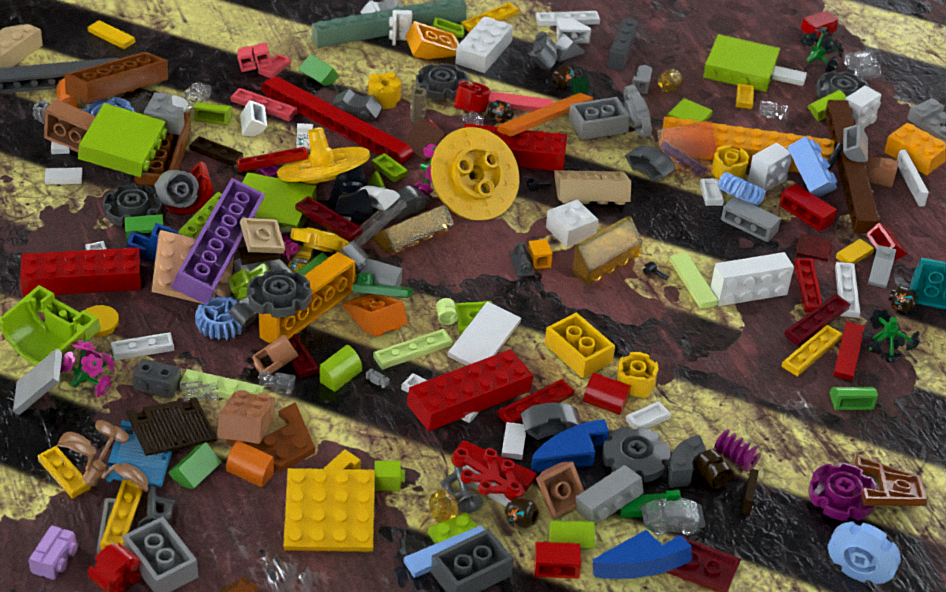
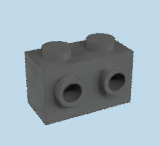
M142 358L132 374L134 389L172 399L180 386L181 368Z

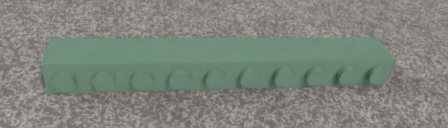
M438 0L356 16L351 15L345 18L312 23V40L317 48L389 35V30H392V27L389 26V17H392L393 10H412V24L415 21L431 26L434 17L453 23L466 20L467 4L464 0Z

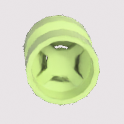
M444 298L436 304L438 319L443 325L454 324L458 319L455 302L452 299Z

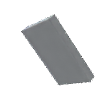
M55 349L17 381L13 412L18 415L59 383L61 351Z

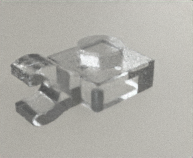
M761 101L758 115L774 118L777 115L780 119L786 120L788 114L782 112H788L789 107L785 105L777 106L775 102Z
M477 112L462 113L461 119L466 121L467 124L483 125L484 117Z
M260 371L259 374L260 381L258 385L270 387L273 393L292 394L295 375L276 372L275 376H272L267 371Z
M203 381L182 383L184 401H189L193 397L203 400L205 396L211 400L219 399L218 392H211L219 390L218 383L216 382L204 385Z

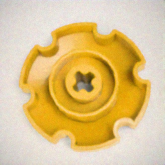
M309 227L292 228L290 238L297 242H303V246L330 253L334 251L340 252L350 243L337 234Z

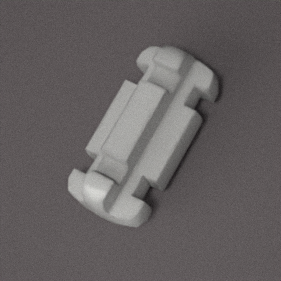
M369 369L366 372V379H370L372 383L381 386V388H386L389 385L390 379L388 377L385 378V375L378 371L373 372L374 369Z

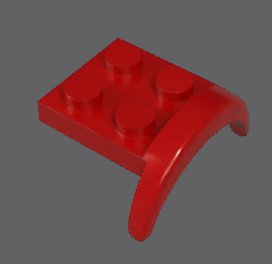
M200 161L189 172L195 176L199 184L198 196L195 202L188 207L169 206L167 208L168 211L183 215L198 212L212 198L214 190L206 164Z

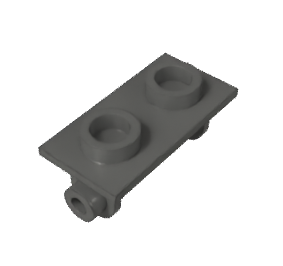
M521 242L515 244L514 251H509L516 276H534L535 271L528 250H525L526 247Z

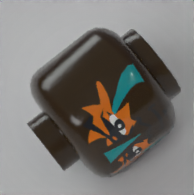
M567 65L559 67L552 73V83L556 88L566 89L571 86L570 79L576 78L575 70Z
M496 100L489 105L488 115H490L492 121L503 124L508 122V120H512L514 111L510 103Z
M898 286L896 291H891L888 300L892 301L891 307L893 309L908 313L910 310L914 311L919 296H916V291L913 289Z
M516 497L506 505L505 514L509 523L526 529L537 522L539 510L533 501Z

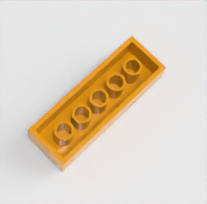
M336 252L303 275L309 280L310 288L312 289V299L308 307L303 311H295V315L278 318L272 317L271 314L262 315L259 313L260 338L268 343H272L285 334L289 340L294 334L300 332L353 293L355 260L340 252Z

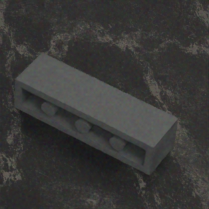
M630 18L622 19L609 52L607 68L624 70L636 38L638 21Z

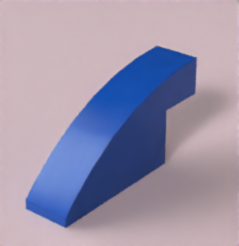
M155 223L150 238L131 232L125 248L139 247L141 259L155 261L160 230L178 234V231Z
M605 419L576 425L552 437L534 453L531 471L535 473L543 472L560 462H573L575 468L593 466L595 457L594 447L603 446L604 441H608L609 429Z
M644 530L592 559L593 575L596 578L632 579L664 573L691 561V545L681 535L662 545L647 530Z

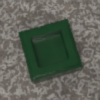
M588 76L570 79L572 95L590 93Z

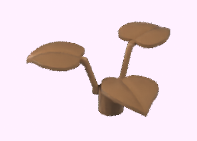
M104 420L96 422V429L110 438L99 459L94 460V462H92V459L96 454V449L91 446L87 438L75 432H66L59 439L57 447H66L89 456L87 466L85 467L86 471L82 476L85 483L97 486L102 478L106 479L107 475L115 470L119 475L147 492L148 480L142 470L128 463H122V465L116 463L106 471V465L102 462L113 439L121 443L128 441L129 435L122 428Z

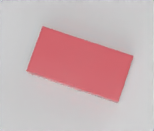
M277 54L271 58L272 66L259 68L258 74L272 78L291 64V59Z

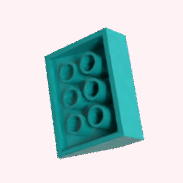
M921 257L909 286L910 289L916 291V296H919L916 304L946 309V262Z

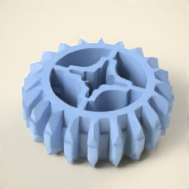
M723 173L719 179L718 188L753 205H760L765 197L766 191L763 188L730 173Z
M224 295L223 297L216 296L214 299L211 298L207 305L203 303L198 305L195 313V324L199 333H203L204 337L210 336V339L217 338L218 340L221 338L227 340L228 337L235 338L236 334L241 335V332L246 330V327L243 328L229 315L230 309L240 300H234L233 296L226 298Z

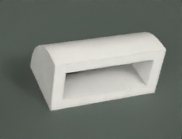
M249 100L240 114L242 135L252 137L261 134L266 129L267 120L265 106Z
M364 186L359 189H366L372 207L382 210L389 208L401 197L394 190L375 186Z

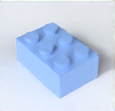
M805 136L787 146L810 193L820 198L838 188L836 182H838L837 178L828 170L830 165L827 159L821 156L822 149L818 143Z

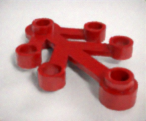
M457 448L453 452L451 458L453 465L457 467L468 465L480 473L474 474L472 470L464 469L460 476V480L463 483L480 482L478 492L483 495L490 493L504 494L509 500L523 496L524 487L515 480L513 474L515 464L512 460L505 459L502 461L500 468L505 473V480L499 475L495 461L497 452L494 449H486L483 455L488 468L470 458L465 448Z

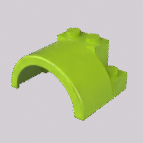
M40 285L0 317V331L7 342L21 357L34 366L38 365L55 349L61 351L62 354H67L70 351L73 352L76 347H72V343H78L79 340L88 341L101 330L99 318L85 310L78 312L55 299L53 292ZM37 312L44 313L45 322L41 320Z

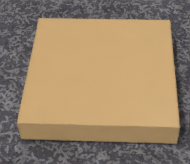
M241 218L240 225L248 252L284 253L286 249L277 220Z

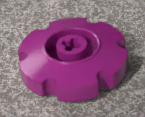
M839 463V466L826 464L814 471L809 484L808 494L815 507H822L824 509L823 514L831 518L847 521L849 517H852L856 520H861L869 516L875 507L863 505L861 495L863 488L878 490L872 477L864 476L863 470L846 463Z

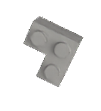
M155 92L143 112L144 115L166 121L165 129H167V133L179 135L185 125L183 107L172 105V95Z

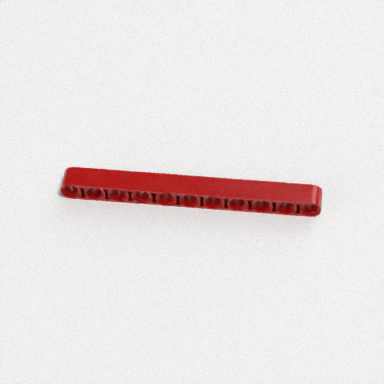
M277 76L270 78L261 85V90L267 97L298 108L299 114L379 156L385 153L400 165L413 156L412 148L405 142Z

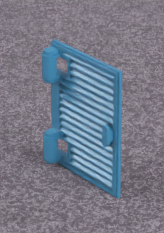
M121 421L120 428L127 433L129 429L133 430L129 421ZM133 432V435L128 434L129 439L126 443L115 440L108 461V469L116 463L120 465L128 463L145 473L148 485L162 487L172 451L145 456L135 432ZM115 470L106 477L107 482L126 479Z

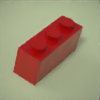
M796 183L781 193L779 206L821 232L834 223L837 209Z

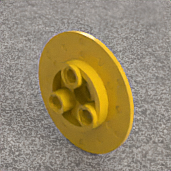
M322 127L308 130L311 152L308 155L309 159L285 164L277 171V176L282 181L315 185L335 179L340 173L362 165L370 158V152L363 147L331 149L328 146L324 129Z
M476 127L461 128L444 137L434 151L431 162L432 182L441 201L453 213L473 221L490 220L504 213L515 200L519 188L518 165L510 148L497 135Z

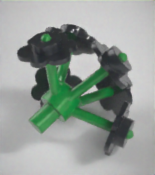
M821 27L820 30L815 28V30L822 32L820 37H817V33L814 32L808 33L800 39L803 46L808 45L812 48L811 55L806 60L811 63L815 59H821L827 63L825 71L831 72L837 68L839 59L833 56L829 61L823 55L837 51L839 56L842 57L844 46L838 43L837 39L834 41L831 37H824L825 34L832 36L829 34L830 30H827L826 27Z
M876 309L869 320L874 329H879L880 327L884 329L875 336L873 333L864 331L862 333L863 344L872 353L881 354V358L886 359L887 362H897L898 359H902L903 354L895 353L894 349L904 346V340L908 341L906 344L907 351L915 349L920 342V332L913 333L910 338L905 332H900V329H898L897 318L887 314L888 311L886 309ZM885 337V343L890 346L889 353H883L884 350L881 348L880 342Z

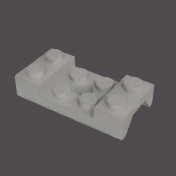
M931 98L910 108L907 120L946 143V113L943 112L944 105Z

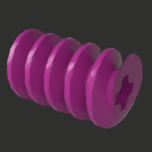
M726 429L718 437L714 449L719 454H723L724 458H729L730 462L736 463L738 467H743L744 471L749 472L758 463L761 453L756 454V446L749 449L750 442L742 445L744 440L742 437L736 441V433L729 437L730 430Z

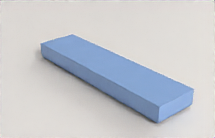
M478 526L405 556L404 564L414 578L430 572L432 555L484 531L482 526Z

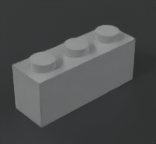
M734 196L723 206L721 220L769 242L778 232L781 218Z
M626 465L622 466L576 496L578 513L588 521H594L595 526L644 493L642 477Z

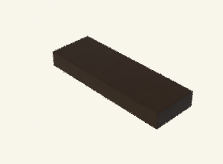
M200 136L189 145V150L233 167L236 165L237 159L243 158V152Z

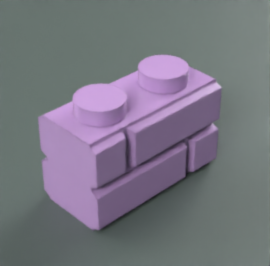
M51 526L29 558L30 571L33 574L44 575V577L53 580L56 579L60 572H64L70 555H75L78 548L74 532Z

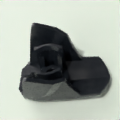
M361 165L337 175L329 199L318 201L343 217H351V221L374 220L380 217V210L372 207L368 191L366 189L359 190L364 186H368Z

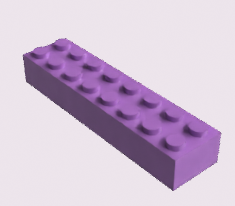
M231 178L180 267L171 288L203 304H208L244 237L240 225L241 218L255 217L264 199V193Z

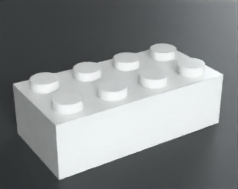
M483 17L456 47L455 64L485 73L512 42L513 25L494 20L490 17Z
M785 252L715 263L710 289L718 299V306L787 295L794 266Z

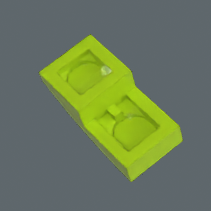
M263 263L249 272L243 268L229 276L228 281L231 291L238 293L240 287L247 288L249 282L255 276H263L264 272L269 270L268 266Z

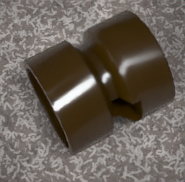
M715 449L706 450L695 461V468L704 476L713 489L724 487L733 478V469Z

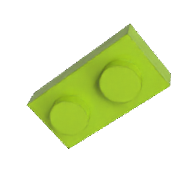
M385 153L371 160V166L394 183L408 176V170Z
M467 512L428 527V534L434 543L437 544L474 529L477 526Z

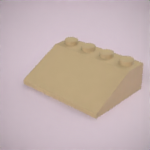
M29 24L1 29L0 68L13 67L42 47L41 29Z
M554 170L557 198L562 203L566 204L579 200L582 204H590V201H597L598 204L615 202V204L623 205L631 200V180L624 172Z

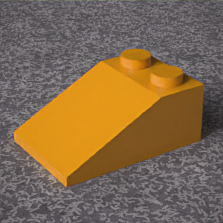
M414 21L405 35L411 52L416 58L436 59L456 56V47L459 43L453 33Z

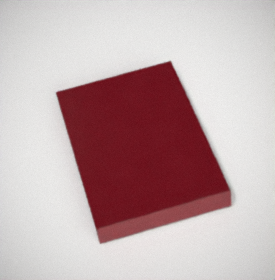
M684 538L691 545V561L666 573L716 592H728L741 559Z

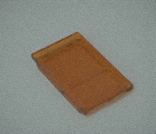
M712 121L657 130L660 151L667 157H670L673 163L714 156L717 146L715 144Z

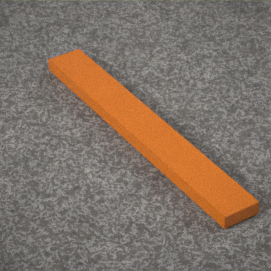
M582 93L575 94L500 124L497 131L508 136H514L569 113L570 104L593 101V97Z

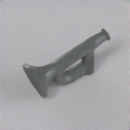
M454 465L455 471L442 480L440 485L443 487L449 500L454 501L448 495L450 494L448 491H451L453 497L459 501L458 509L461 513H473L481 508L483 500L479 495L472 494L469 485L460 480L463 468ZM458 480L460 490L455 493L451 484Z
M148 487L147 517L138 523L137 528L162 516L166 521L169 520L173 514L175 500L156 496V487ZM157 504L164 506V513L156 512Z

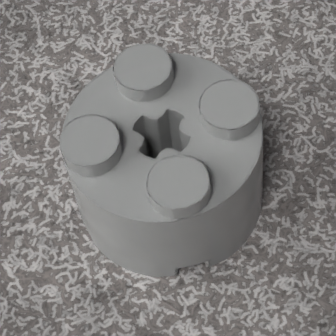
M168 170L156 181L155 189L158 198L164 204L181 208L188 207L195 202L198 196L199 184L191 173L181 170Z

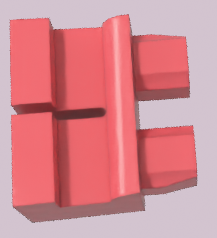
M259 43L258 45L245 46L238 49V61L241 72L256 69V64L257 68L272 66L267 43Z

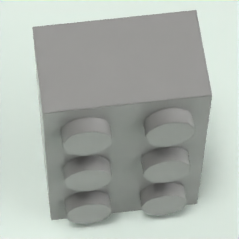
M618 97L570 104L568 121L580 140H588L627 133L630 115Z
M163 516L123 535L124 546L141 561L139 572L142 573L143 579L153 592H171L198 578L196 558Z

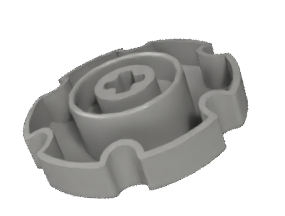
M633 84L624 87V105L630 115V123L642 139L651 136V118L645 100Z

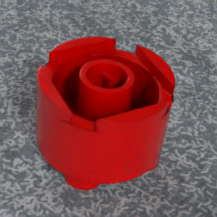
M460 81L456 91L454 108L467 110L471 115L485 112L491 94L489 87L478 82L467 84L468 81Z
M119 542L118 545L111 543L102 549L95 557L97 563L94 568L90 566L88 570L89 579L105 592H124L126 587L130 584H136L142 576V573L139 572L141 564L139 558Z

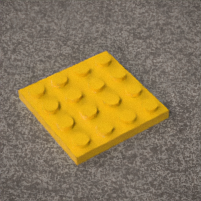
M288 468L284 550L373 552L375 470Z

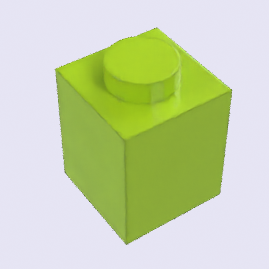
M375 461V491H400L401 482H405V469H401V461Z

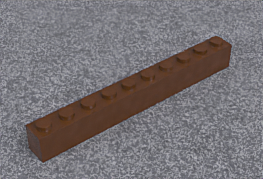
M828 100L825 116L831 140H834V150L838 142L843 144L844 128L855 125V119L852 118V107L849 106L848 100ZM842 149L836 161L854 233H868L881 222L880 216L877 214V203H874V191L870 187L871 180L867 176L868 168L864 162H856L847 158Z

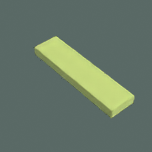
M688 253L671 255L669 261L699 308L716 306L718 299Z
M444 329L375 351L373 352V358L383 370L453 345V340Z

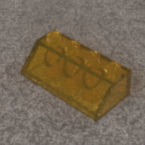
M446 204L376 232L370 235V237L385 253L393 251V254L404 250L403 246L407 244L408 247L418 244V240L421 238L425 241L434 237L433 233L437 231L439 234L449 231L448 227L454 225Z
M627 216L577 244L572 274L589 285L620 266H624L634 258L639 257L642 239L632 218Z

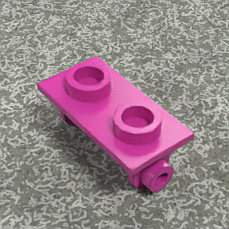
M285 236L282 239L286 250L284 253L279 254L290 261L289 256L298 253L300 247L289 237Z

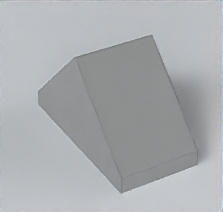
M565 34L556 43L559 51L556 53L558 55V62L584 54V50Z

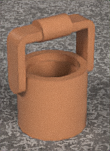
M284 334L254 354L252 358L256 370L266 377L299 355ZM269 355L274 363L265 368L260 359Z

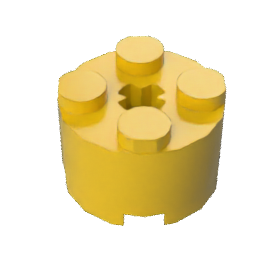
M393 72L371 74L368 81V95H373L382 106L381 109L395 108L396 104L401 102V81Z
M731 145L721 146L717 148L714 154L711 173L718 180L726 172L745 179L749 155L742 148L737 150L732 149Z
M631 352L629 356L624 358L622 356L619 360L616 380L631 385L629 396L648 398L650 393L654 391L658 375V363H654V361L649 359L650 355Z

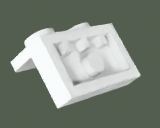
M393 10L392 17H389V26L392 27V30H389V40H392V45H396V40H406L405 35L412 25V10Z

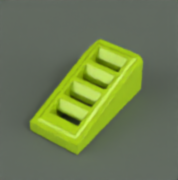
M434 17L431 27L453 33L456 38H463L464 26Z

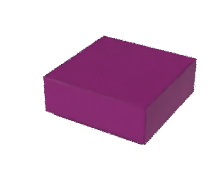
M276 165L259 168L258 174L278 178L277 171L279 168Z

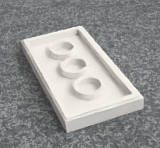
M487 301L449 350L448 357L467 366L496 355L519 325L521 318Z

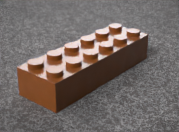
M142 52L65 74V92L74 99L84 101L86 104H92L97 100H106L110 96H119L124 92H133L137 88H146L151 84H160L161 81L168 80V60L148 52Z
M184 112L185 125L179 135L167 133L166 138L162 139L160 149H156L154 160H150L148 171H144L142 177L135 176V184L137 186L145 184L155 188L156 181L164 172L180 169L191 132L190 113Z

